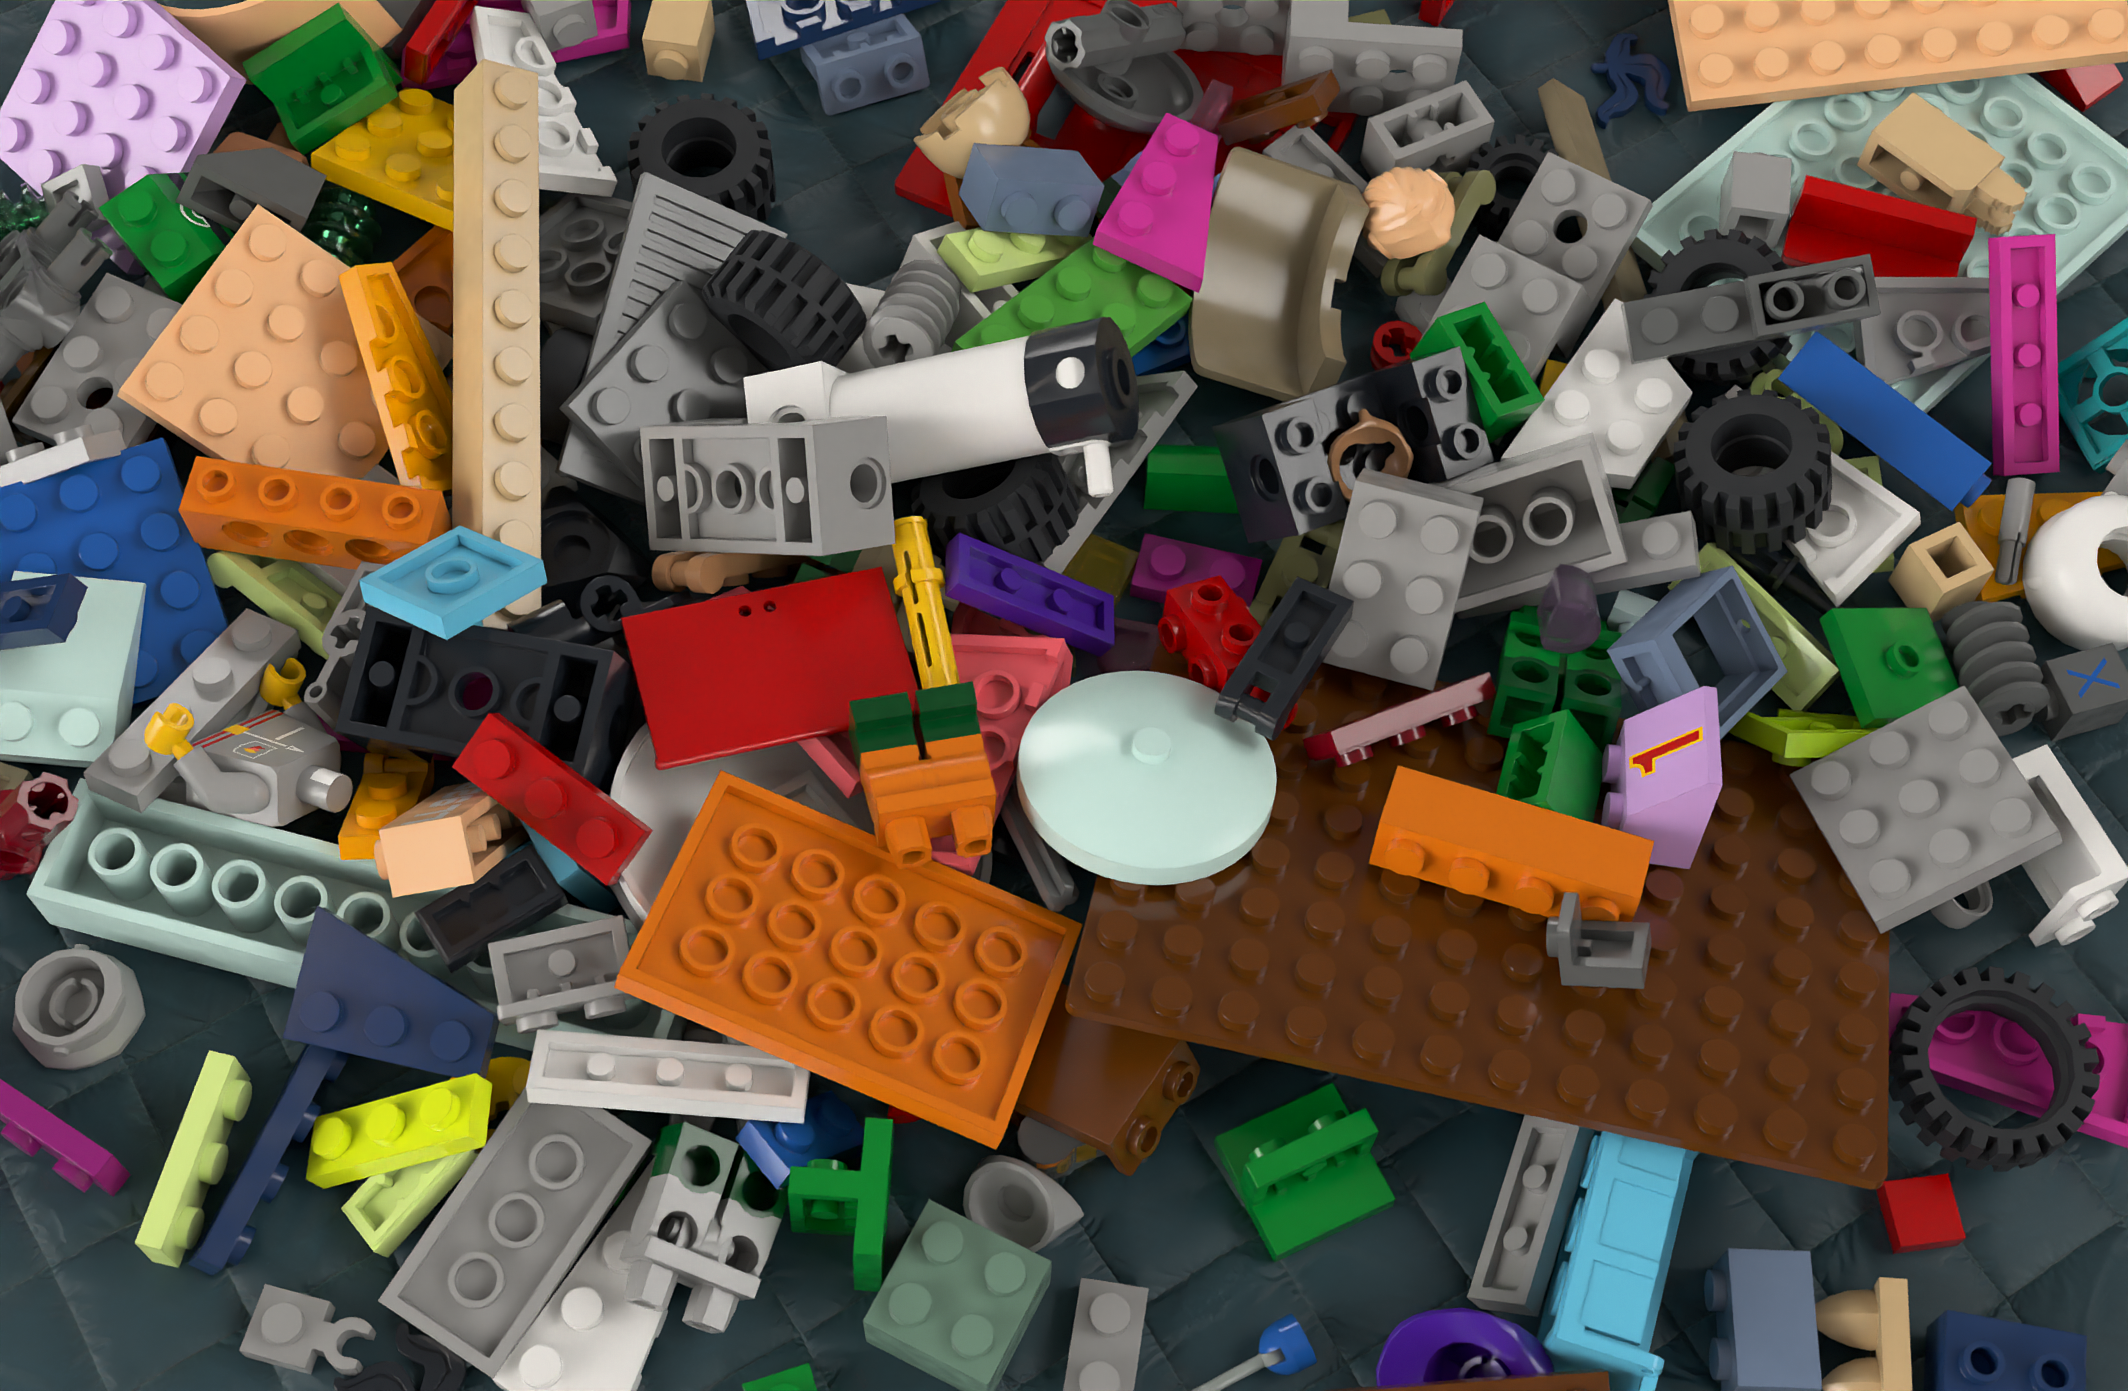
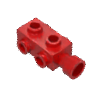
M1221 575L1168 589L1163 617L1160 618L1158 623L1159 637L1165 650L1169 653L1180 651L1188 661L1190 680L1207 686L1218 693L1222 691L1224 685L1263 629L1250 613L1245 600L1233 592ZM1254 687L1250 695L1266 702L1271 693ZM1297 702L1290 711L1282 731L1295 719L1298 712Z

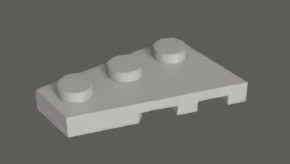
M1874 277L1881 314L1853 322L1857 361L1888 385L1991 353L1989 278Z

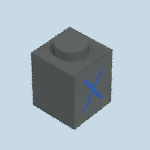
M2113 643L2045 661L2040 668L2043 675L2040 684L2047 687L2050 699L2047 705L2033 716L2036 720L2043 723L2052 741L2119 723L2128 712V671Z

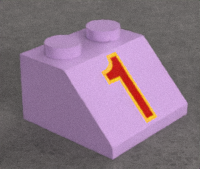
M1702 686L1624 720L1616 745L1607 744L1605 747L1602 763V782L1611 783V792L1607 793L1604 801L1602 826L1653 840L1654 845L1649 864L1690 869L1722 788L1716 687Z

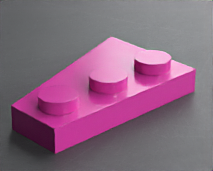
M1166 112L1096 229L1093 245L1199 293L1204 277L1218 136Z

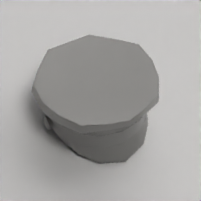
M76 944L73 949L51 953L38 960L21 979L15 999L13 1032L26 1049L49 1069L78 1070L96 1066L121 1054L138 1031L146 1016L143 996L132 969L113 956L89 950L90 947L84 944Z

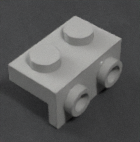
M622 915L488 943L499 1006H496L498 1019L505 1026L516 1024L518 1034L537 1032L538 1029L546 1030L559 1025L557 1015L582 1009L585 1011L586 1019L619 1014L627 1010L625 1000L637 998L614 988L617 975L630 951L625 920Z

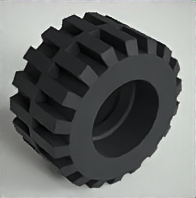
M701 93V99L690 100L688 94L677 97L678 103L669 105L666 101L655 107V116L645 114L638 122L640 131L632 132L629 140L630 151H627L634 196L640 175L644 172H650L658 178L757 221H766L772 212L771 202H775L776 198L771 140L768 138V130L763 121L757 122L756 113L746 106L738 109L737 100L725 97L722 101L714 100V94ZM704 166L723 169L719 173L708 177L694 178L682 175L691 169Z
M1717 229L1704 231L1705 239L1696 241L1690 235L1680 241L1684 249L1678 254L1674 255L1668 250L1660 260L1666 266L1661 273L1652 271L1648 283L1653 287L1652 294H1644V299L1705 288L1718 280L1726 278L1745 280L1748 276L1786 270L1788 267L1776 251H1772L1766 242L1756 236L1750 239L1747 238L1743 231L1730 229L1728 235H1721ZM1791 336L1714 352L1692 356L1686 354L1667 359L1680 371H1684L1697 381L1705 383L1706 380H1710L1716 386H1729L1730 380L1737 379L1741 384L1753 381V373L1761 369L1767 374L1777 367L1772 361L1780 353L1786 357L1793 345L1789 342Z
M751 230L746 233L702 290V297L709 307L710 313L742 342L762 365L772 371L819 361L836 367L863 333L867 322L866 314L851 289L829 266L793 241L763 230Z
M1751 389L1737 391V397L1730 399L1724 394L1712 399L1711 408L1708 409L1700 406L1691 413L1692 423L1684 422L1679 429V441L1674 442L1673 455L1678 506L1682 512L1691 511L1696 522L1697 536L1706 542L1715 538L1716 548L1728 552L1733 546L1741 547L1742 554H1755V549L1759 547H1767L1769 552L1781 550L1782 542L1786 540L1796 544L1806 538L1805 527L1811 529L1818 527L1823 521L1822 511H1828L1831 503L1832 462L1828 429L1826 424H1820L1819 414L1812 407L1801 410L1800 399L1791 395L1785 399H1780L1777 396V391L1764 389L1762 395H1751ZM1751 466L1774 469V471L1760 476L1748 477L1732 474V472Z
M1051 452L917 478L918 485L912 489L911 494L913 513L915 516L927 519L930 543L937 556L942 559L941 563L944 567L946 545L958 533L1033 563L1044 561L1053 554L1052 550L1056 546L1062 545L1070 536L1067 530L1076 525L1078 520L1076 510L1080 508L1079 499L1057 455Z

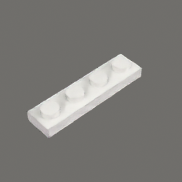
M538 1029L526 1091L528 1102L804 1124L810 1071L752 1046Z

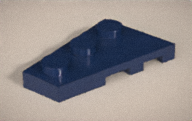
M317 906L283 1038L456 1078L476 1073L486 1079L500 1023L498 1014L437 976L429 974L395 953V950L377 939L361 932L327 908Z

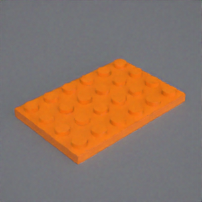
M720 770L617 975L614 988L996 1150L1006 1131L1083 924L934 860L926 862L923 866L899 869L888 847H878L875 835Z

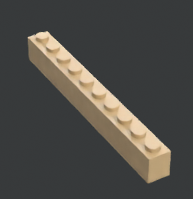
M482 59L454 90L452 529L461 525L541 559L538 73ZM541 586L482 620L483 627L508 631L507 623L541 608Z

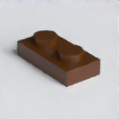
M1331 69L1236 101L1217 128L1226 146L1248 140L1250 144H1257L1274 136L1280 128L1296 124L1299 129L1307 128L1327 116V108L1341 88Z

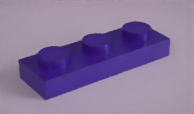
M958 533L946 545L945 596L1048 637L1065 638L1066 644L1099 657L1115 646L1113 595L962 533Z

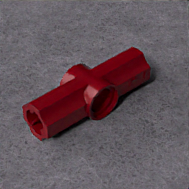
M43 772L32 781H22L16 789L0 791V881L10 880L16 874H31L37 871L43 848L73 821L79 800L70 792L67 779Z

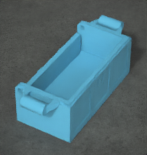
M1593 1129L1594 1134L1560 1242L1537 1339L1545 1349V1353L1550 1357L1555 1372L1602 1368L1608 1371L1610 1391H1655L1658 1377L1662 1373L1664 1360L1659 1356L1649 1353L1693 1161L1700 1152Z

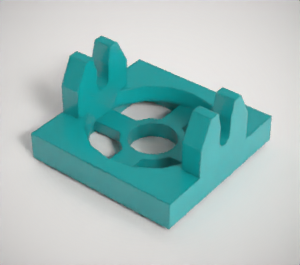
M2128 317L2058 363L2059 412L2092 469L2100 474L2107 471L2105 469L2128 439V434L2106 435L2094 430L2088 424L2089 421L2106 411L2111 414H2121L2128 426V401L2120 406H2109L2103 398V388L2108 380L2116 375L2128 376V368L2123 366L2116 367L2112 359L2118 362L2128 361ZM2084 377L2097 378L2093 385V396L2078 405L2079 388Z

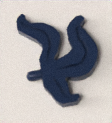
M1633 33L1617 34L1605 53L1604 62L1593 63L1590 68L1594 74H1606L1608 85L1614 91V95L1599 106L1595 113L1596 124L1602 129L1608 127L1610 119L1624 117L1636 106L1639 95L1632 81L1644 87V104L1651 112L1659 116H1665L1669 105L1663 100L1671 82V72L1667 65L1655 55H1630V46H1635L1639 38Z

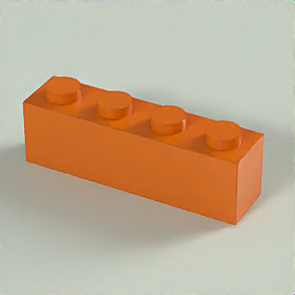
M1398 765L1379 821L1369 864L1392 870L1401 875H1409L1446 886L1464 894L1476 895L1516 907L1527 913L1546 917H1559L1564 892L1579 893L1582 920L1632 922L1641 899L1654 841Z

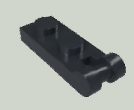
M1297 576L1224 685L1215 705V714L1233 723L1240 718L1255 725V733L1273 741L1276 740L1284 728L1290 711L1351 619L1354 601ZM1254 687L1271 693L1266 702L1250 695Z

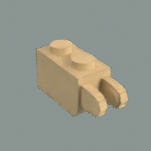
M1914 92L1872 130L1857 163L1859 168L1902 199L1977 218L1976 226L1984 228V232H1989L1990 235L1996 234L1998 236L2004 232H2009L2016 215L2013 212L2021 210L2027 192L2024 191L2025 187H2022L2021 183H2016L2013 177L2000 169L2005 159L2003 155Z

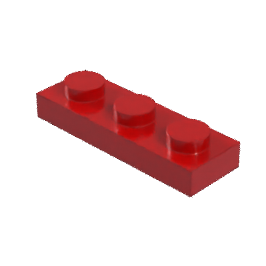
M488 713L452 766L607 886L618 882L621 873L629 866L653 831L500 713Z

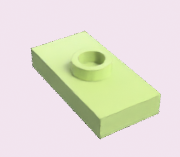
M474 1149L371 1176L341 1209L373 1252L388 1258L464 1176L479 1153Z

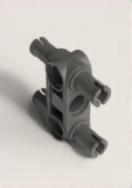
M66 191L62 200L37 229L29 227L28 230L23 229L21 233L17 230L12 231L0 242V381L26 351L35 352L36 350H41L43 346L50 349L65 338L80 314L81 306H79V300L81 295L78 291L101 264L113 254L111 249L98 237L94 240L90 239L92 233L86 230V228L93 220L95 221L98 218L99 214L84 199L79 203L77 201L79 196L72 191Z

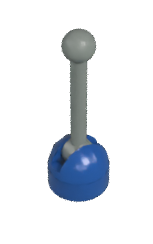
M1290 1313L1276 1320L1264 1330L1259 1340L1258 1355L1191 1391H1221L1264 1367H1267L1268 1370L1277 1375H1292L1316 1364L1317 1359L1303 1329L1294 1315Z

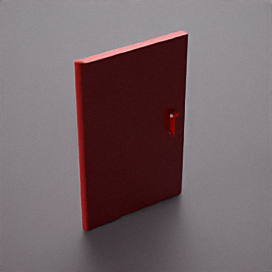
M882 566L621 618V625L656 758L654 764L658 771L849 731V701L907 692L912 717H914L915 691L918 690V686ZM768 606H772L775 610L768 609Z

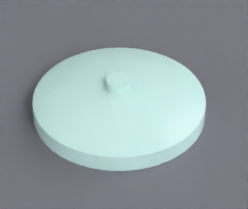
M1152 671L1105 673L1086 678L1062 689L1050 697L1032 716L1025 728L1020 743L1017 763V789L1023 810L1037 833L1048 845L1074 864L1090 872L1122 882L1143 885L1179 884L1202 879L1224 870L1246 855L1257 843L1268 824L1276 793L1277 776L1272 751L1266 738L1255 733V725L1240 718L1233 723L1216 715L1214 710L1220 693L1207 686L1183 677Z

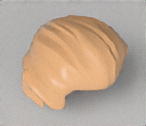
M1410 166L1404 168L1393 167L1389 172H1383L1380 176H1376L1375 179L1373 178L1362 193L1370 209L1361 230L1363 231V237L1367 239L1369 247L1378 250L1388 259H1406L1425 252L1434 251L1447 244L1451 239L1450 229L1455 216L1454 198L1448 189V184L1431 169L1428 168L1426 171H1423L1420 168L1414 169Z

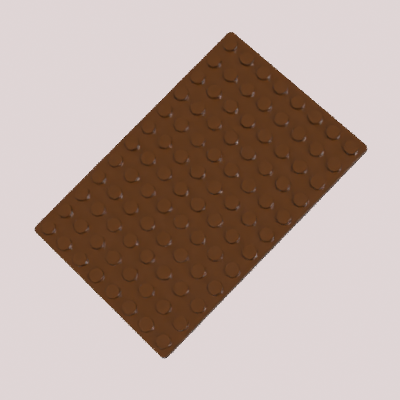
M1158 636L1150 671L1171 674L1190 680L1188 661L1180 651L1175 653L1167 652ZM1322 662L1297 701L1298 712L1295 719L1287 728L1281 731L1276 740L1273 741L1266 738L1276 766V793L1268 824L1257 843L1246 855L1218 873L1179 884L1143 885L1122 882L1097 875L1066 996L1065 1007L1072 1016L1867 1189L1880 1188L1887 1178L1890 930L1880 934L1795 788L1790 774L1803 767L1777 763L1772 760V752L1759 746L1720 739L1723 785L1690 869L1649 864L1641 899L1632 921L1650 923L1652 944L1644 989L1562 985L1558 957H1549L1547 954L1546 932L1549 917L1527 913L1516 907L1476 895L1464 894L1446 886L1409 875H1401L1392 870L1369 864L1379 821L1398 765L1496 794L1510 738L1487 734L1494 694H1492V698L1475 704L1478 716L1445 728H1442L1440 719L1437 718L1423 724L1426 736L1392 748L1387 738L1370 744L1374 756L1338 768L1334 757L1316 762L1314 759L1309 760L1302 739L1432 690ZM1437 680L1434 689L1450 683ZM1556 704L1553 706L1552 713L1556 712ZM1624 718L1618 719L1611 742L1612 745L1617 743L1624 720H1626ZM1811 758V763H1813V762H1815V761H1817V760H1819V759H1818V758ZM1601 783L1593 820L1595 824L1602 825L1604 801L1607 793L1611 792V783Z

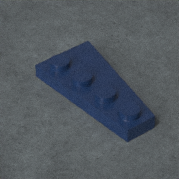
M744 0L760 61L943 0Z

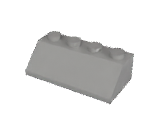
M1593 432L1489 464L1449 480L1428 483L1484 498L1455 613L1618 565L1628 560L1612 491Z

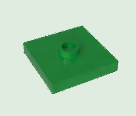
M1832 608L1819 619L1861 729L1882 728L1959 688L1927 608Z

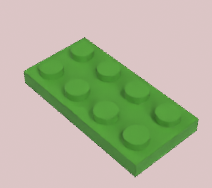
M1093 237L957 339L951 352L1030 336L1034 331L1100 317H1110L1119 326L1132 358L1186 315L1193 298L1169 279L1094 246Z

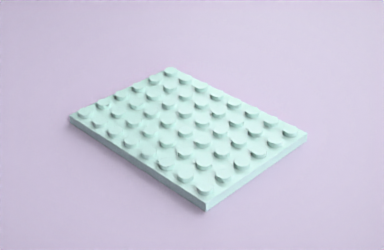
M2027 73L1773 102L1652 203L1653 207L1631 246L1636 254L1661 273L1666 265L1660 259L1668 250L1674 255L1683 250L1684 248L1680 243L1681 240L1692 235L1696 241L1705 239L1704 231L1712 229L1719 231L1721 185L1734 151L1764 153L1769 156L1792 159L1790 214L1806 175L1902 199L1859 168L1857 163L1872 130L1914 92L2003 155L2005 159L2000 169L2013 177L2016 183H2021L2020 185L2025 187L2024 191L2027 192L2021 210L2013 212L2016 215L2009 232H2004L1998 236L1996 234L1990 235L1989 232H1984V228L1976 226L1974 237L1960 262L1957 277L1989 278L1988 238L2055 234L2057 295L2128 230V149ZM1790 215L1776 248H1770L1772 251H1776L1780 258ZM1786 265L1788 269L1796 268L1794 266ZM1721 279L1707 287L1742 281V279ZM1853 322L1817 330L1857 361ZM1815 331L1792 335L1789 342L1793 347L1785 357L1780 353L1772 361L1777 366L1776 368L1785 370ZM1991 353L1905 379L1889 386L1927 414L1983 363Z

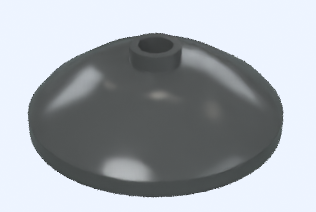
M1075 16V17H1070V18H1067V19H1064V20H1068V19H1072V18H1078V17H1084V16ZM1046 43V58L1058 84L1081 109L1108 126L1124 131L1153 135L1166 112L1193 124L1202 110L1204 95L1201 85L1192 70L1173 51L1134 58L1126 73L1113 75L1095 66L1060 71L1048 60L1049 51Z

